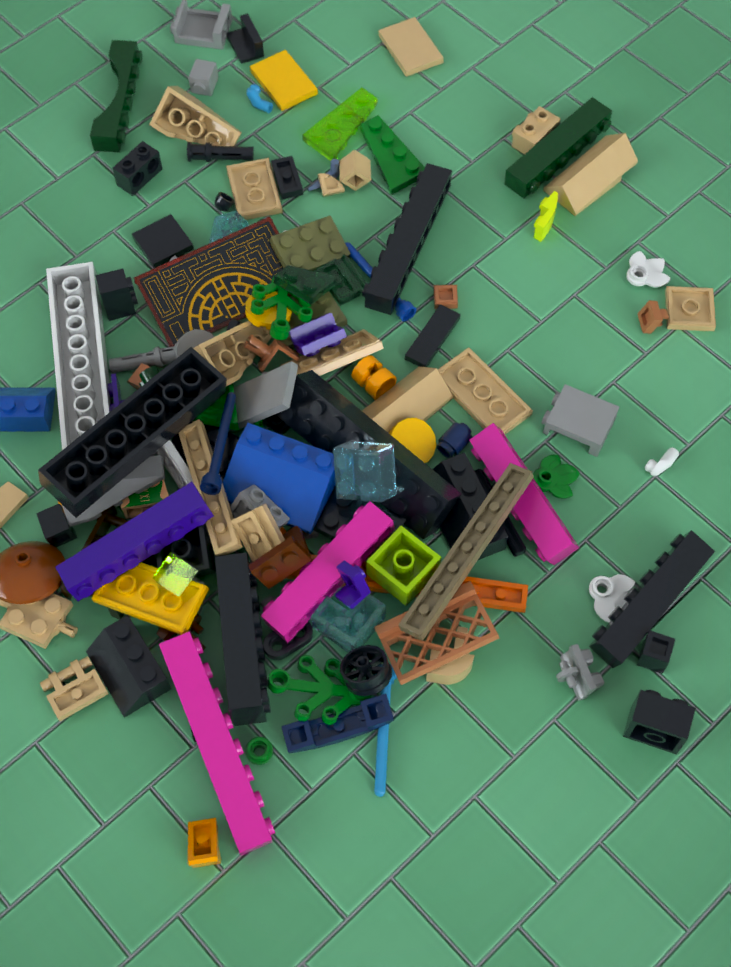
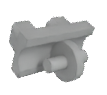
M578 644L571 645L569 650L560 656L561 662L559 665L562 671L556 675L558 682L567 681L569 688H573L578 701L586 699L593 691L598 690L604 685L601 674L598 672L590 673L588 666L593 663L594 659L590 649H580Z

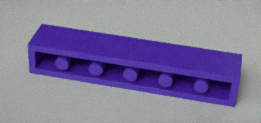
M190 482L57 565L56 569L67 591L77 601H80L83 598L89 597L94 591L105 584L113 582L116 577L124 572L135 568L140 562L151 555L159 553L167 545L181 539L194 528L205 524L214 515L193 482Z

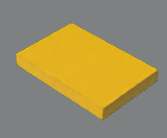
M286 49L250 66V72L281 111L318 94L317 87Z

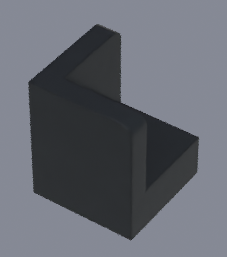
M60 504L36 513L44 537L50 545L58 547L77 538L76 532L68 524L63 507Z
M649 630L644 639L637 666L663 673L669 664L675 638Z

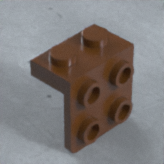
M294 526L283 534L285 539L283 542L248 565L250 572L268 589L283 581L312 560L303 532L298 526Z

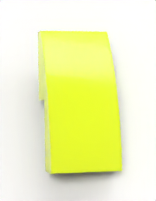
M556 191L549 197H545L539 206L541 211L540 216L534 223V238L540 242L546 237L554 221L558 193Z

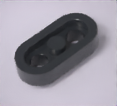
M308 621L300 630L305 633L304 636L297 637L295 635L289 643L283 640L275 631L268 634L263 642L265 654L272 660H281L310 643L313 638L311 623ZM277 644L282 646L279 651L273 650V647Z

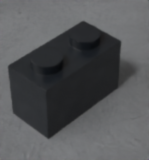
M123 268L95 275L109 321L136 314L134 305L138 304L131 276L126 277Z

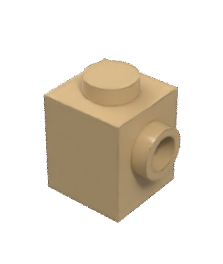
M353 150L339 161L340 182L357 191L371 181L370 159L361 153Z

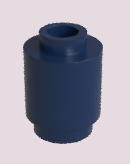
M453 423L438 440L439 443L436 446L438 451L446 458L458 455L470 442L472 431L464 423Z

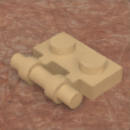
M88 656L79 661L76 659L70 662L71 665L58 673L56 671L48 675L49 678L40 682L44 692L53 687L56 690L46 697L59 721L109 694L95 669L85 674L84 670L93 665ZM74 675L77 676V679L63 686L62 682Z

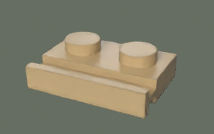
M266 503L231 520L252 561L257 560L285 540Z

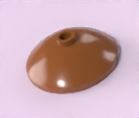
M40 541L21 542L0 553V600L12 604H29L40 601L54 593L60 587L62 580L56 569L57 565L65 561L62 552L55 546Z

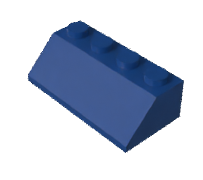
M0 387V432H50L56 389Z

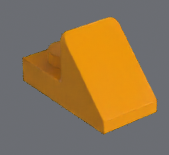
M216 818L188 822V864L192 868L221 864Z

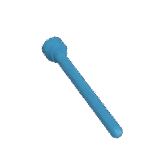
M391 664L390 666L392 668V678L389 684L382 691H380V695L387 694L389 704L391 698V685L394 684V680L397 679V676ZM389 724L378 728L374 789L378 797H382L386 792Z

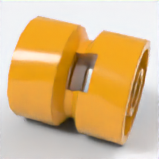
M368 355L359 361L351 374L352 379L359 386L365 387V391L374 400L392 388L397 381V377L387 368H383V364L373 355Z

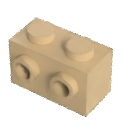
M539 106L534 112H530L521 125H517L512 132V147L523 154L527 153L560 125L561 118Z

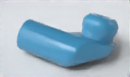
M251 84L250 88H247L246 91L254 108L270 113L273 109V103L261 99L259 96L261 92L260 87L256 84Z

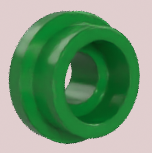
M255 737L247 743L245 754L251 763L262 765L271 759L273 747L268 739ZM259 747L264 749V753L260 756L254 754L255 750Z

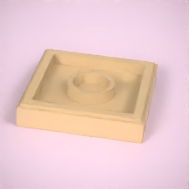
M666 286L665 300L669 316L666 319L667 329L715 330L713 288Z

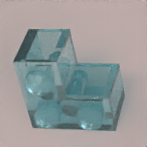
M369 594L353 609L348 611L327 596L311 615L312 628L349 653L359 646H364L375 632L374 627L382 623L386 617V605Z

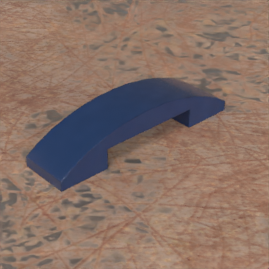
M387 694L360 701L361 705L346 709L339 714L336 723L332 725L325 724L320 717L310 721H296L281 726L288 753L302 752L343 742L394 721ZM333 714L327 715L330 718L334 717Z

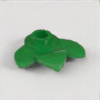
M553 454L541 460L540 468L534 471L533 476L542 492L549 491L554 497L565 499L573 496L569 485L577 480L580 473L572 465L561 464L559 455Z

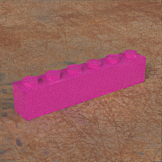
M492 423L469 440L474 447L471 449L473 455L479 462L481 460L484 462L486 468L483 470L491 481L495 480L497 482L510 463L527 469L501 428L496 424ZM533 478L511 510V514L517 521L521 520L525 527L522 528V531L530 541L534 540L538 546L535 551L543 562L548 561L556 565L579 549V546Z
M371 501L365 506H360L355 511L353 519L347 525L344 524L337 530L336 537L319 549L318 556L301 568L300 575L293 582L289 581L282 588V594L275 601L271 600L267 603L261 615L264 622L283 640L289 643L345 583L336 567L344 560L353 567L355 565L360 567L395 530L393 520Z

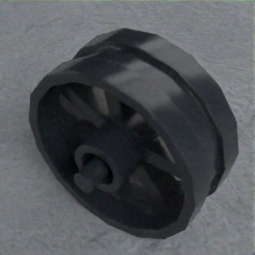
M359 646L345 655L340 664V673L348 690L354 695H374L382 691L392 678V668L385 652L377 646ZM380 663H384L383 666L377 667Z

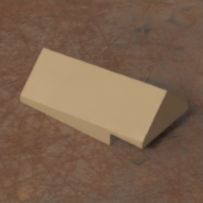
M626 133L607 135L547 184L543 191L549 196L556 191L558 193L557 202L574 216L579 214L621 181L622 175L638 163Z
M417 367L363 409L362 412L389 433L393 426L406 418H418L426 422L453 398V395L437 368Z

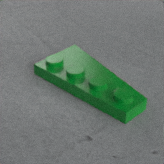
M377 115L361 123L360 130L374 155V160L381 170V175L388 185L390 194L393 195L417 182L419 172L423 171L425 167L381 117Z

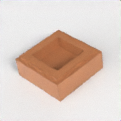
M434 285V309H437L440 304L449 309H457V285Z

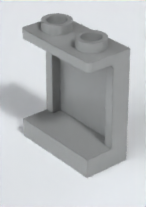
M182 0L180 6L176 9L175 21L171 22L170 28L171 34L174 35L175 43L223 50L227 33L232 23L231 5L222 3L220 12L191 9L188 7L187 0Z
M565 384L561 393L557 391L553 397L551 405L554 407L552 411L547 410L543 417L542 424L545 425L543 434L548 435L550 430L558 432L590 446L588 454L598 457L615 422L619 406Z

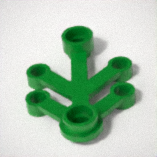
M285 273L273 276L272 282L268 285H254L252 290V296L255 298L251 303L250 310L252 313L261 315L265 310L277 305L276 319L272 322L270 328V335L277 340H285L289 336L290 325L286 320L287 308L296 314L302 322H310L313 315V310L309 308L313 302V295L309 292L298 290L294 286V279ZM275 291L278 292L277 295L271 298H268L264 301L261 300L264 299L267 294H270ZM287 294H290L294 298H296L298 300V303L303 307H300L296 302H294L290 297H288Z
M310 655L300 657L297 664L298 670L305 674L309 673L316 682L290 679L289 674L283 669L271 671L267 680L268 688L275 694L283 693L286 690L315 693L306 702L297 704L294 716L299 721H307L312 711L332 696L343 697L335 705L326 706L321 714L322 721L327 725H332L336 723L339 714L351 705H361L360 701L372 697V695H354L348 690L340 673L341 663L334 658L326 661L323 673L315 664L313 657ZM302 662H307L310 666H304ZM332 665L336 667V670H332L328 666ZM327 676H336L342 685L334 684ZM274 682H279L282 686H278ZM304 709L307 711V714H301L299 710ZM326 713H332L334 717L330 718Z

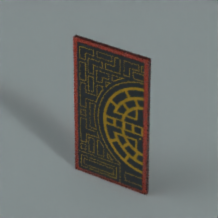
M270 216L134 277V282L137 284L169 347L175 346L178 339L191 330H205L212 334L227 327L232 318L239 321L246 318V301L252 295L253 286L256 284L268 285L272 282L273 276L285 273L269 242L271 236L279 234ZM303 276L294 278V286L302 292L309 288Z

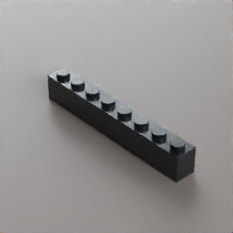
M427 163L424 170L419 172L416 187L412 186L409 194L410 200L404 203L402 216L396 219L394 233H390L388 236L387 248L381 251L378 260L379 264L372 269L371 281L369 284L366 283L363 288L362 297H365L366 308L389 315L392 314L450 189L452 170Z

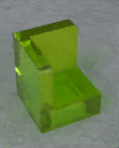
M170 552L153 576V579L179 597L198 571Z

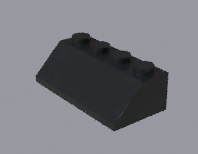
M465 452L443 460L433 468L437 474L462 493L440 526V530L450 549L487 497ZM502 525L478 560L506 549L508 535Z

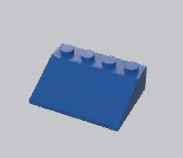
M247 423L236 444L223 480L228 502L232 504L241 491L256 485L290 518L289 522L285 525L290 527L298 526L303 532L311 534L342 472L341 456Z

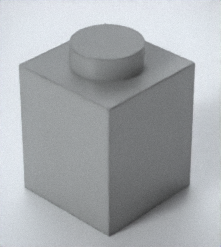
M195 60L188 77L191 93L212 95L218 80L216 62Z

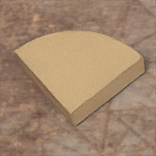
M326 173L318 174L323 197L345 192L342 183Z

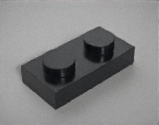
M289 156L271 160V166L281 198L287 199L303 195L302 184L293 157Z

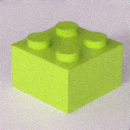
M400 526L366 561V574L407 606L425 587L439 567L441 556L403 526Z

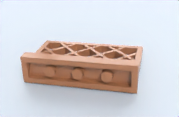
M471 581L458 588L431 628L426 641L415 639V637L400 630L398 625L407 611L374 627L401 685L499 639V635ZM474 605L477 606L478 610L474 618L463 615L466 609ZM447 618L454 619L450 629L439 627L441 621ZM460 621L471 623L467 634L456 631ZM477 625L487 627L490 631L489 634L482 637L473 636ZM436 632L447 635L443 646L431 643ZM453 637L464 639L461 647L457 649L449 648ZM399 641L406 642L401 653L392 651L389 647ZM411 644L423 647L419 657L407 655ZM428 649L440 651L436 659L432 661L424 659ZM404 660L414 662L413 670L402 675L400 669Z

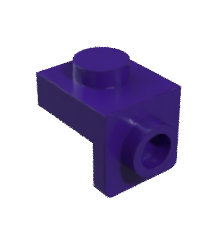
M344 560L336 568L346 585L335 596L337 600L348 608L353 609L371 591L364 579L366 577L364 571L358 565L353 567Z

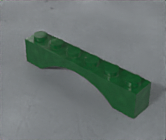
M112 40L109 59L112 71L119 80L118 90L108 108L93 120L90 138L94 151L120 152L121 144L125 143L124 130L129 125L128 111L132 110V95H135L136 92L135 79L139 78L138 65L142 63V51L138 49L137 41Z

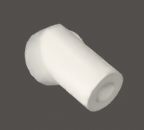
M669 448L658 463L654 459H650L645 466V471L650 472L652 476H658L672 466L679 456L678 450Z

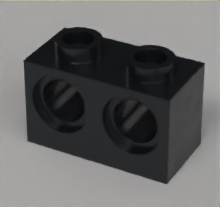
M142 141L112 169L117 186L134 196L163 168L159 151Z

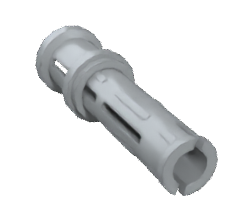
M158 346L153 351L110 358V371L114 374L134 370L141 363L147 366L163 368L164 365L170 364L176 359L175 346L161 349Z

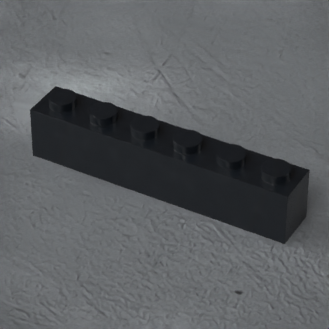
M692 530L684 536L680 533L670 543L673 548L668 553L664 551L656 559L657 567L653 571L649 569L640 578L639 581L642 583L638 589L633 588L624 597L626 601L622 608L616 607L608 616L611 621L607 626L601 625L592 635L595 640L589 647L612 668L619 666L626 660L715 552Z

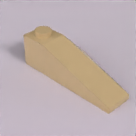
M178 86L167 87L149 124L168 137L199 144L210 142L212 146H235L242 133L197 98Z
M246 321L197 345L193 349L227 378L226 386L241 378L242 373L251 365L256 354L244 348L246 340L249 341L248 337L252 334L267 344L272 336L270 335V330L266 329V327L260 325L259 328L250 321Z

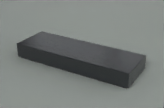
M440 304L405 354V360L419 367H428L460 320L461 314Z

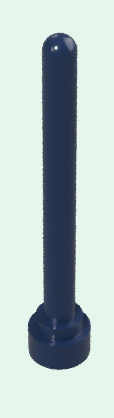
M233 392L228 393L226 396L209 472L201 479L200 490L209 495L219 494L222 486L219 471L236 401V395Z

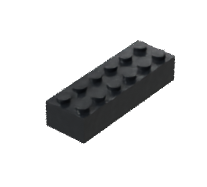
M247 553L215 556L229 713L234 726L267 722L266 713H270L271 709L267 692V672L264 664L265 652L261 637L263 632L259 615L260 603L256 588L258 584L257 578L250 572L248 566L252 562H249Z

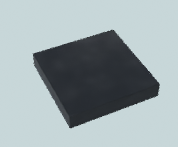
M171 214L132 233L134 241L154 269L169 262L174 255L179 257L194 249L193 243Z

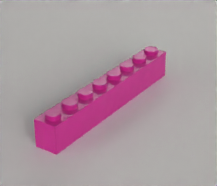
M189 631L160 643V649L240 855L242 856L273 842L271 835L275 833L274 827L269 817L263 818L260 808L265 806L259 790L253 792L250 781H253L254 777L249 765H242L239 755L244 754L239 739L232 740L229 730L234 727L228 712L224 714L221 712L219 704L223 703V699L218 687L212 689L209 679L213 678V674L208 662L202 664L199 654L204 652L198 637L193 639Z

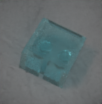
M349 441L333 448L337 499L358 500L361 498V501L383 502L397 495L394 444Z

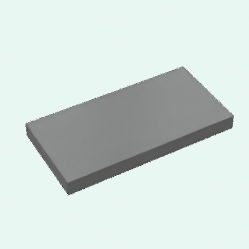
M291 361L234 387L239 429L246 427L247 423L253 424L290 408L298 370L297 364Z

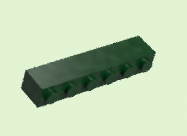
M593 97L506 169L504 185L524 199L530 193H535L545 180L549 181L559 168H564L573 156H578L587 144H592L601 132H606L609 129L612 110Z

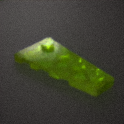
M361 87L302 134L303 141L328 160L337 159L339 152L343 151L347 146V141L358 131V126L367 119L377 105V97Z

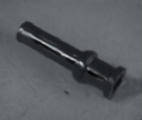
M187 142V161L205 160L210 162L212 159L253 161L254 147L212 146L210 142H206V144Z

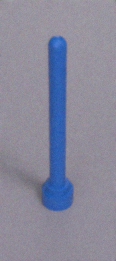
M346 242L345 244L351 253L350 257L370 278L373 267L351 243ZM399 297L395 306L396 315L405 322L415 315L416 308L410 301L402 300Z

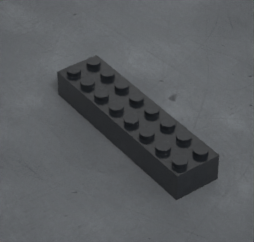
M190 347L38 469L40 484L77 518L223 396L226 390L227 378L196 350Z
M313 370L296 375L290 408L275 415L312 446L341 456L342 471L387 510L406 519L405 525L420 538L425 539L437 532L462 493Z

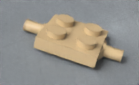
M53 593L40 601L29 604H12L0 600V606L7 608L5 615L0 621V629L44 649L47 648L52 638L59 634V632L71 638H74L75 634H77V627L65 623L66 617L73 607L70 600Z

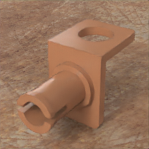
M251 334L248 337L249 341L246 340L244 344L245 349L261 357L258 362V368L262 372L278 349L296 361L300 359L299 354L277 339H274L270 345H267Z

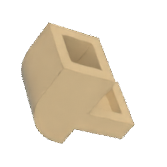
M458 626L457 632L467 634L468 628ZM455 638L454 649L461 647L464 639ZM431 649L429 661L436 659L440 651ZM468 653L428 672L426 681L445 685L462 681L472 669L474 655Z

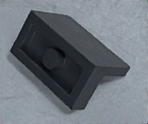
M248 13L240 15L241 29L227 33V38L242 64L264 57L263 41Z

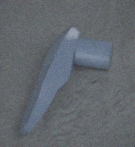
M338 159L330 161V170L326 173L334 178L340 175ZM319 179L308 187L307 190L311 191L321 188Z

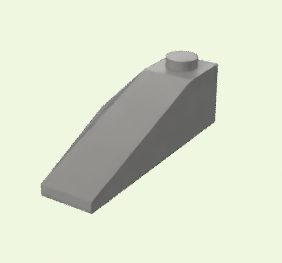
M157 455L147 458L77 518L62 505L70 527L99 518L102 515L101 512L113 505L117 507L123 503V499L131 494H139L165 479L162 456Z

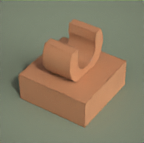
M649 300L637 314L642 331L647 334H651L657 327H661L663 319L669 318L667 310L659 309L658 302Z

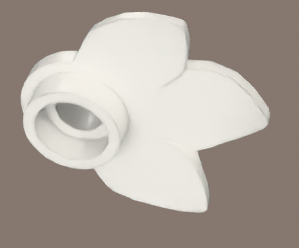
M641 251L634 253L630 257V268L627 271L626 277L632 285L643 286L646 284L651 287H661L670 281V277L662 273L665 264L663 258L646 259Z
M617 574L611 578L597 576L592 579L589 585V593L595 599L594 610L602 620L609 623L611 620L608 616L616 607L622 608L626 603L624 597L633 588L635 581L622 574ZM597 587H605L606 592L600 593L597 590Z

